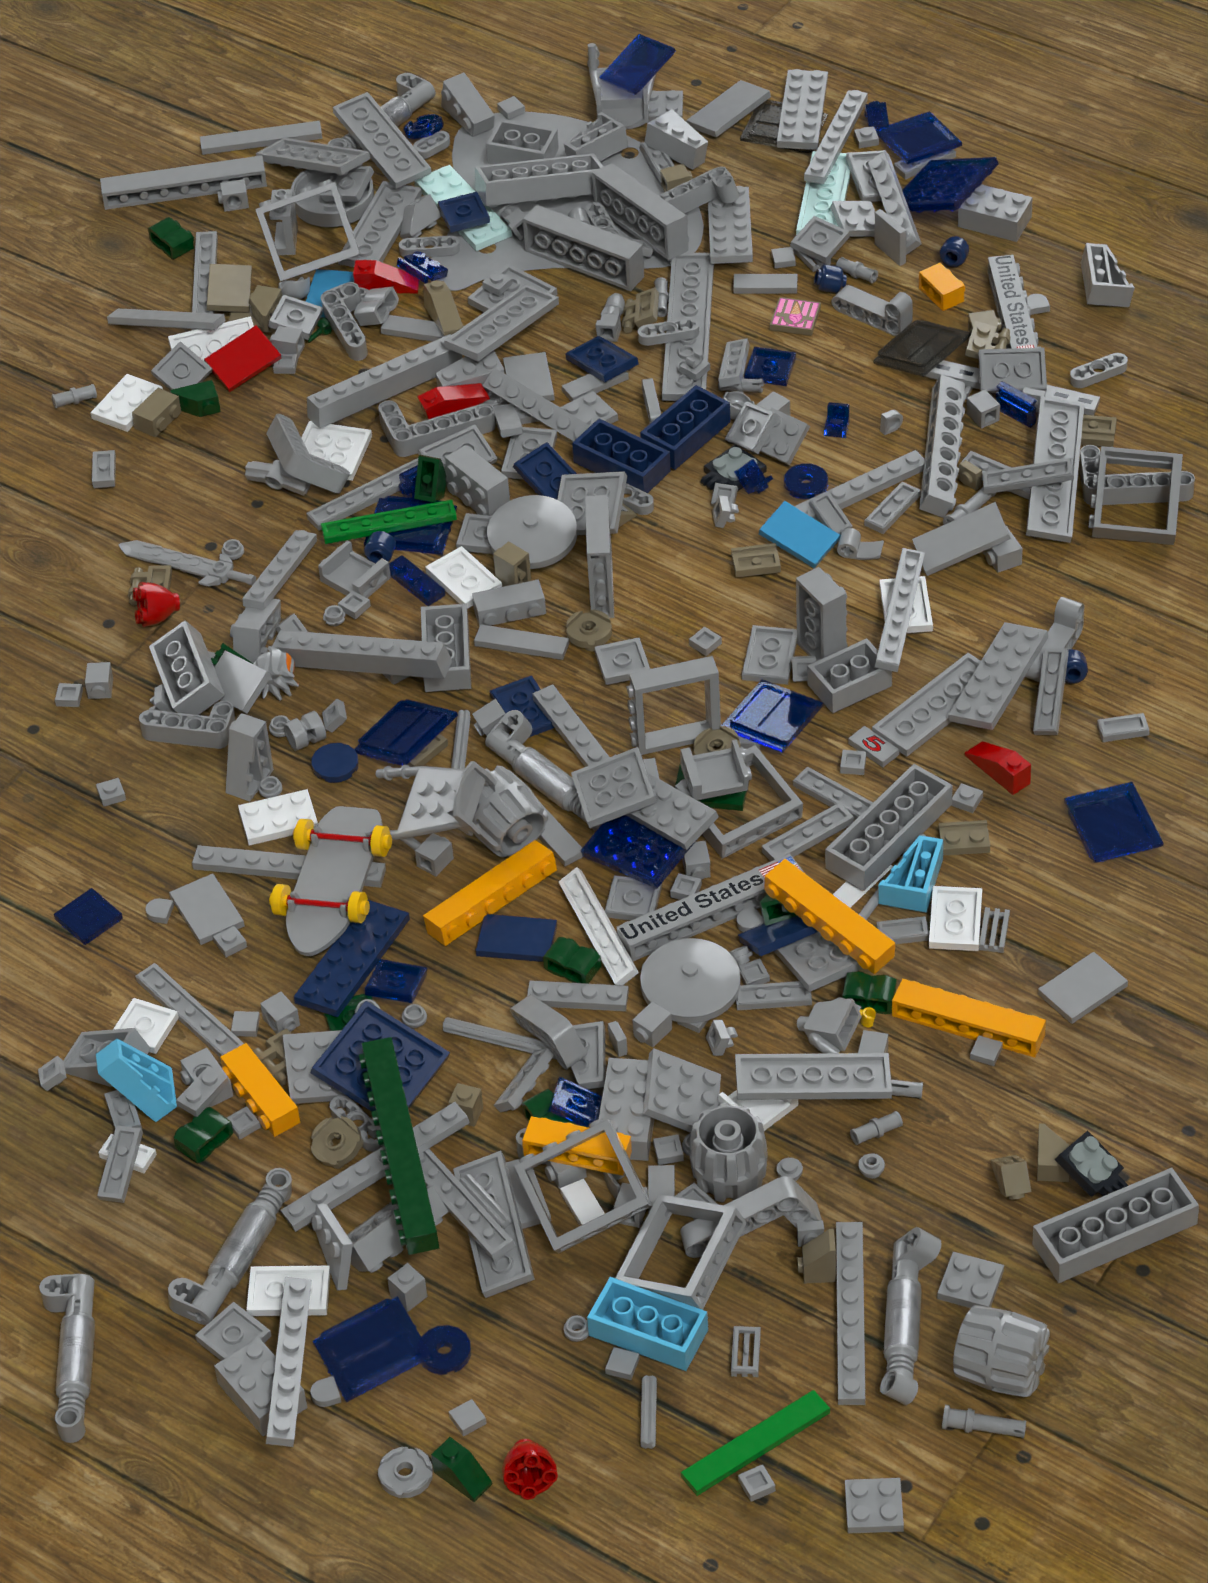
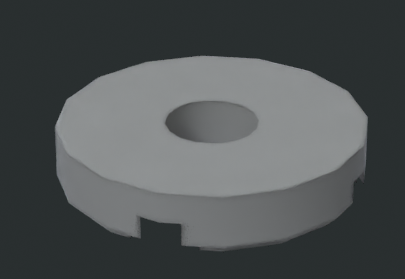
M399 1447L391 1450L382 1458L378 1469V1478L382 1488L388 1494L398 1498H411L421 1494L428 1488L433 1477V1468L429 1456L417 1448L414 1450L408 1449V1447ZM403 1468H410L411 1470H413L412 1473L407 1476H402L398 1474V1472Z

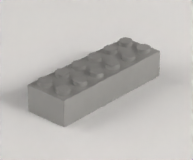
M592 153L475 166V190L485 206L498 207L501 204L517 205L519 202L527 201L536 203L539 200H558L563 197L577 198L580 195L594 196L592 172L602 168L603 165L595 154Z
M613 163L592 172L594 202L601 203L613 221L645 242L667 260L689 251L687 215Z
M536 205L523 218L525 251L628 291H632L644 278L643 244Z
M913 764L825 849V868L865 891L903 853L905 848L915 841L920 833L923 834L952 805L953 785Z
M1169 1168L1034 1225L1032 1245L1057 1282L1061 1283L1196 1225L1198 1222L1199 1204L1174 1169Z

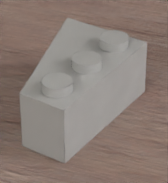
M464 72L443 81L441 107L472 137L494 128V113Z
M494 350L479 361L465 356L436 373L437 387L481 383L483 386L494 368L503 373L504 368Z
M241 713L229 727L226 793L250 802L259 790L260 781L264 777L270 776L274 768L266 721Z

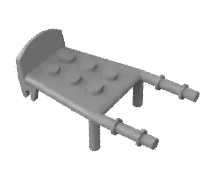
M655 41L648 42L647 63L649 66L598 68V57L600 55L598 47L594 43L588 44L587 64L597 106V115L602 112L625 125V129H633L649 122V100L657 73V65L659 64V58L657 57L659 49Z
M471 761L465 769L429 766L410 767L409 765H403L401 768L386 766L384 769H377L376 777L378 779L392 780L395 777L409 779L411 776H415L398 830H390L392 840L400 839L410 848L416 850L421 845L419 841L413 838L416 836L452 829H459L469 836H472L473 833L477 836L480 835L481 830L472 820L483 786L488 787L489 784L496 786L497 781L475 761Z

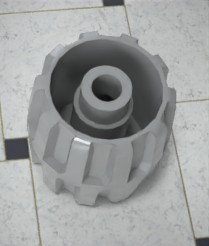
M497 765L494 771L485 769L497 783L496 786L490 784L488 787L483 786L472 822L481 830L480 835L475 836L493 853L504 858L512 856L532 841L537 840L545 830L548 814L522 780L510 770Z
M729 1103L720 1104L719 1107L703 1111L700 1114V1120L694 1122L690 1138V1163L693 1178L697 1179L698 1187L705 1193H712L715 1201L724 1202L726 1198L735 1200L762 1186V1180L766 1175L768 1154L764 1128L759 1117H754L750 1113L749 1108L742 1105L740 1107L731 1106Z
M979 1305L973 1306L966 1314L956 1340L953 1358L954 1374L962 1380L988 1390L1029 1397L1037 1389L1039 1376L1043 1374L1046 1366L1043 1360L1044 1356L1049 1352L1047 1342L1050 1337V1331L1045 1323L1015 1312Z

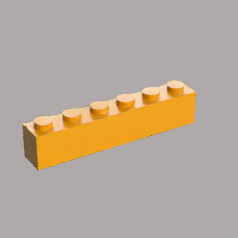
M532 841L424 914L423 918L427 934L444 946H447L482 922L484 916L494 914L557 871L554 853L538 841Z
M787 859L782 860L765 875L764 890L769 897L781 902L789 912H794L807 926H812L820 932L825 940L833 942L843 954L851 956L863 969H868L875 975L895 957L896 942Z
M902 978L892 999L893 1017L975 1041L979 1035L1003 1042V1049L1036 1058L1045 1037V1019L1017 1012L1010 1008L993 1005L989 1002L972 999L965 995L944 991L941 988L920 984L916 981Z

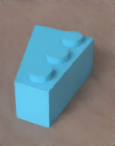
M918 836L903 854V859L900 863L894 865L890 875L879 883V904L927 913L933 893V886H935L943 861V839Z
M115 1039L96 1054L98 1074L153 1121L157 1122L177 1107L173 1073L170 1066L119 1039Z

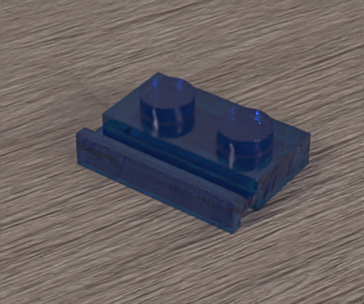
M417 251L404 256V259H397L396 266L425 284L428 283V280L435 281L447 277L448 274L447 268L440 265L438 261L432 260L423 252Z
M1001 381L997 385L999 391L996 393V401L1000 404V412L1031 428L1036 424L1037 407L1035 403L1037 399Z

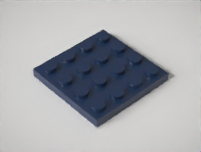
M365 1001L314 1064L310 1073L370 1111H375V1106L370 1107L367 1092L371 1091V1087H365L363 1073L367 1072V1069H361L359 1054L363 1053L362 1043L392 1037L409 1110L449 1058L450 1052L373 1004Z

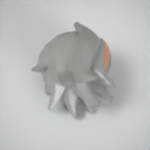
M268 646L269 652L258 656L254 665L272 674L262 690V698L264 699L268 691H270L281 701L280 689L288 696H291L288 684L296 687L299 686L293 679L295 677V662L287 652Z

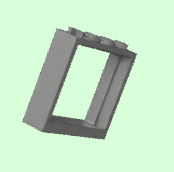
M329 179L318 183V188L311 190V187L308 186L299 189V194L291 196L288 193L279 196L280 201L271 203V200L259 203L260 208L255 209L280 281L360 255L336 182L331 183ZM331 190L351 248L284 271L264 213Z
M1101 446L1100 455H1095L1094 468H1098V475L1094 474L1092 488H1097L1096 495L1092 494L1090 508H1095L1094 515H1090L1089 528H1093L1092 537L1174 545L1183 454ZM1106 463L1171 469L1166 530L1101 524Z
M608 495L585 496L587 563L591 610H599L608 615L609 618H614L613 566Z
M713 656L629 674L630 686L626 687L628 696L631 698V700L627 701L629 712L632 714L629 717L630 729L633 731V733H630L632 747H638L641 755L694 744L696 737L702 731L711 727L712 730L720 729L719 672ZM704 681L706 720L645 733L643 693Z
M756 745L744 749L745 766L754 765L785 804L725 835L713 823L702 835L721 859L802 818V801ZM685 779L675 785L676 789L690 796Z
M603 1118L589 1124V1129L580 1132V1130L574 1131L566 1136L567 1140L559 1144L557 1142L550 1143L542 1148L543 1152L535 1156L533 1154L526 1155L519 1160V1164L514 1166L554 1251L557 1253H561L652 1207L612 1122L608 1119L605 1121ZM606 1132L637 1198L558 1237L527 1171Z
M659 1194L615 1279L703 1310L747 1222L736 1207ZM672 1214L719 1222L686 1288L639 1279Z

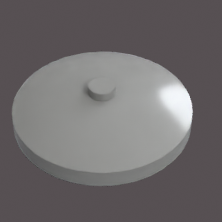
M541 495L515 498L499 507L490 518L487 526L488 543L494 554L498 548L509 541L529 553L530 569L546 567L560 561L572 550L577 539L576 519L572 511L564 503L554 498Z
M686 938L666 943L651 953L641 970V991L646 1003L649 1005L651 1002H654L671 1013L672 1021L698 1023L713 1019L723 1014L733 1005L740 991V970L734 957L722 946L703 939Z

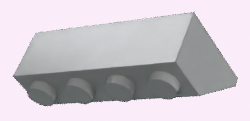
M433 1185L426 1186L436 1226L443 1221L442 1216L449 1211ZM390 1202L347 1234L353 1243L350 1264L358 1271L375 1272L383 1266L382 1261L389 1256L390 1258L395 1257L403 1251L398 1230L403 1229L402 1224L396 1225L394 1210L398 1209L397 1204L392 1205Z

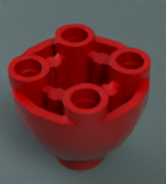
M140 582L138 588H133V599L137 601L138 608L135 611L136 624H142L143 627L154 626L166 620L174 611L180 610L178 593H172L161 585L151 582Z
M530 1439L517 1441L507 1453L502 1467L503 1480L506 1487L526 1500L533 1499L540 1493L548 1490L558 1478L556 1463L545 1447Z

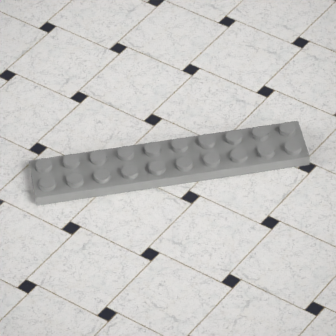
M683 253L672 258L667 321L694 318L699 322L700 333L693 339L666 343L662 401H677L695 385L705 390L707 388V373L695 381L680 373L679 366L686 361L687 357H691L695 351L702 354L703 360L708 362L714 264H711L710 253ZM667 330L666 333H673L674 331Z

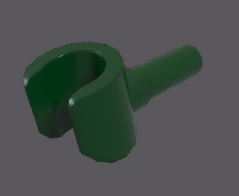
M322 318L318 321L317 326L319 329L310 336L309 340H307L308 343L321 334L329 335L332 332L327 318Z

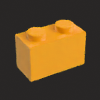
M941 263L919 272V289L942 311L964 302V283L958 280Z

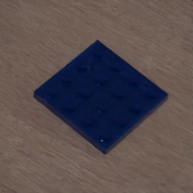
M997 158L930 160L902 190L910 212L958 210L962 203L972 195L973 191L982 184L985 178L992 174L999 164Z
M623 815L603 823L580 851L585 858L658 889L693 844L686 850L629 816Z

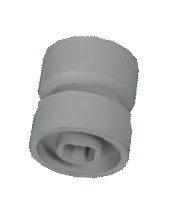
M316 711L302 715L301 720L295 718L283 724L288 742L294 751L307 747L309 742L317 743L326 739L325 727Z

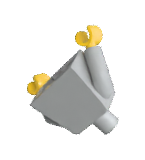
M839 997L832 1001L816 1003L809 1016H800L798 1018L797 1028L799 1031H805L809 1043L823 1054L839 1053L846 1050L859 1021L864 1027L870 1028L873 1026L876 1012L871 1007L862 1010L860 1009L861 1006L855 1004L853 999Z

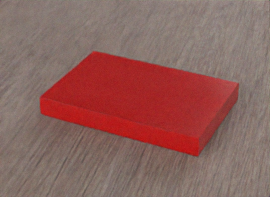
M255 325L204 358V362L212 368V372L228 392H231L282 359V357L258 326Z

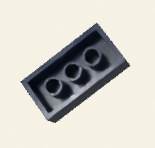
M695 385L640 432V438L669 451L670 467L676 470L731 422L730 402Z
M600 418L572 443L574 463L595 473L625 472L627 475L626 483L646 493H649L671 471L669 451Z

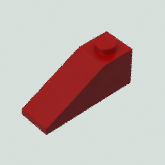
M355 260L353 277L354 283L359 288L370 290L393 287L396 293L418 294L419 276L377 260Z
M481 383L435 387L417 396L427 420L473 407L490 399Z
M982 741L965 752V756L1012 795L1031 784V764L1016 751Z

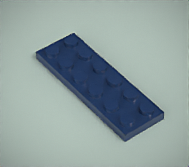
M368 900L370 909L364 922H350L345 932L333 943L294 995L295 1004L339 1017L410 920L409 912Z

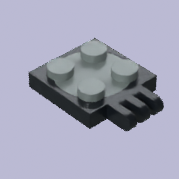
M735 444L704 465L706 475L702 477L700 483L704 486L707 485V488L713 491L715 483L737 486L739 491L766 473L767 466Z
M1088 1130L1055 1159L1091 1198L1098 1192L1105 1196L1128 1186L1118 1175L1124 1167Z

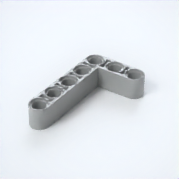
M384 401L378 407L380 425L393 451L400 457L417 454L419 449L474 424L481 434L489 433L496 427L494 407L486 403L411 425L407 424L396 402Z
M276 414L267 431V436L285 472L321 488L341 493L350 472L340 465L309 454L294 422L282 414Z
M1085 445L1080 450L1079 470L1083 498L1089 505H1091L1092 494L1096 495L1097 489L1092 488L1094 474L1098 475V468H1094L1095 455H1100V449L1094 445ZM1181 471L1179 502L1189 501L1193 498L1195 477L1188 471ZM1171 472L1105 475L1102 505L1168 502Z
M787 1176L777 1178L725 1204V1206L736 1207L747 1222L740 1237L783 1215L796 1228L799 1222L822 1220L817 1203L793 1178ZM698 1218L680 1229L687 1256L697 1258L703 1255L719 1222Z

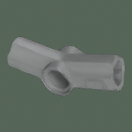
M275 460L273 464L252 461L248 462L245 467L247 480L264 482L273 489H281L283 487L304 496L310 488L311 483L285 472L279 460Z

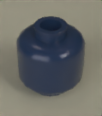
M958 236L948 238L940 249V259L949 267L962 265L969 254L968 243Z
M824 264L815 272L814 285L821 292L837 294L841 287L844 288L846 285L847 276L843 275V270L839 266Z
M383 531L373 532L365 545V556L375 564L381 558L389 562L395 551L396 541L389 533Z
M1069 649L1065 682L1075 684L1081 682L1087 676L1088 666L1086 657L1082 652Z

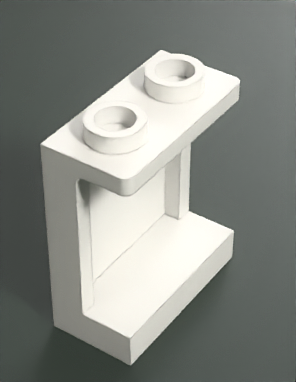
M736 1090L729 1096L721 1092L718 1095V1104L729 1103L731 1106L740 1107L742 1105L749 1108L750 1113L754 1117H759L765 1131L798 1106V1099L737 1100Z

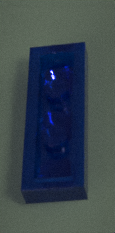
M403 555L389 563L390 576L425 605L430 606L446 596L445 589Z

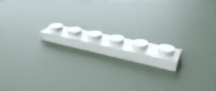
M576 867L562 878L559 884L593 946L601 956V960L614 984L623 986L639 972L585 875Z

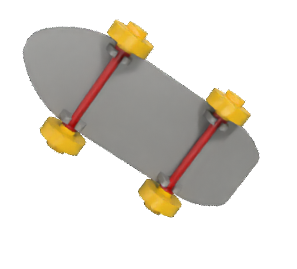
M338 806L330 810L317 826H314V822L311 819L298 820L293 831V839L297 849L308 850L294 891L291 892L289 885L276 884L270 894L269 903L274 915L286 916L289 938L296 951L301 955L313 956L322 952L345 932L350 922L363 923L366 915H368L370 904L367 894L362 892L374 856L385 857L392 846L390 830L388 826H383L378 810Z

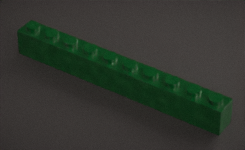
M392 1037L362 1043L363 1053L359 1054L361 1069H367V1072L363 1073L365 1087H371V1091L367 1092L370 1107L375 1106L376 1109L371 1111L374 1126H380V1130H376L378 1145H384V1149L380 1150L383 1166H389V1169L385 1170L387 1185L393 1184L394 1188L390 1189L389 1193L392 1205L397 1204L398 1209L394 1210L396 1225L402 1224L403 1228L398 1230L401 1246H407L408 1255L440 1249Z

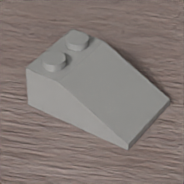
M135 1028L81 1032L63 1060L66 1074L112 1087L110 1083L98 1074L96 1054L115 1039H119L145 1054H148L151 1048Z

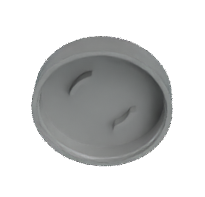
M304 170L295 178L291 186L293 195L299 194V189L308 186L311 187V190L318 188V183L329 180L332 173ZM372 178L359 202H343L350 223L361 219L374 197ZM321 194L295 202L296 214L303 221L321 227L343 226L335 201H324Z

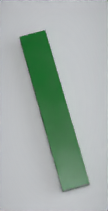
M446 500L321 523V529L325 544L367 537L376 531L389 533L455 521L457 516L453 500Z
M812 1390L683 1470L681 1478L698 1496L830 1414V1407L815 1390Z

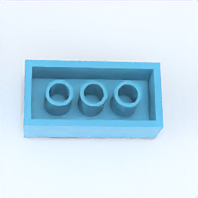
M613 1277L608 1279L587 1317L589 1336L687 1371L708 1332L707 1311Z

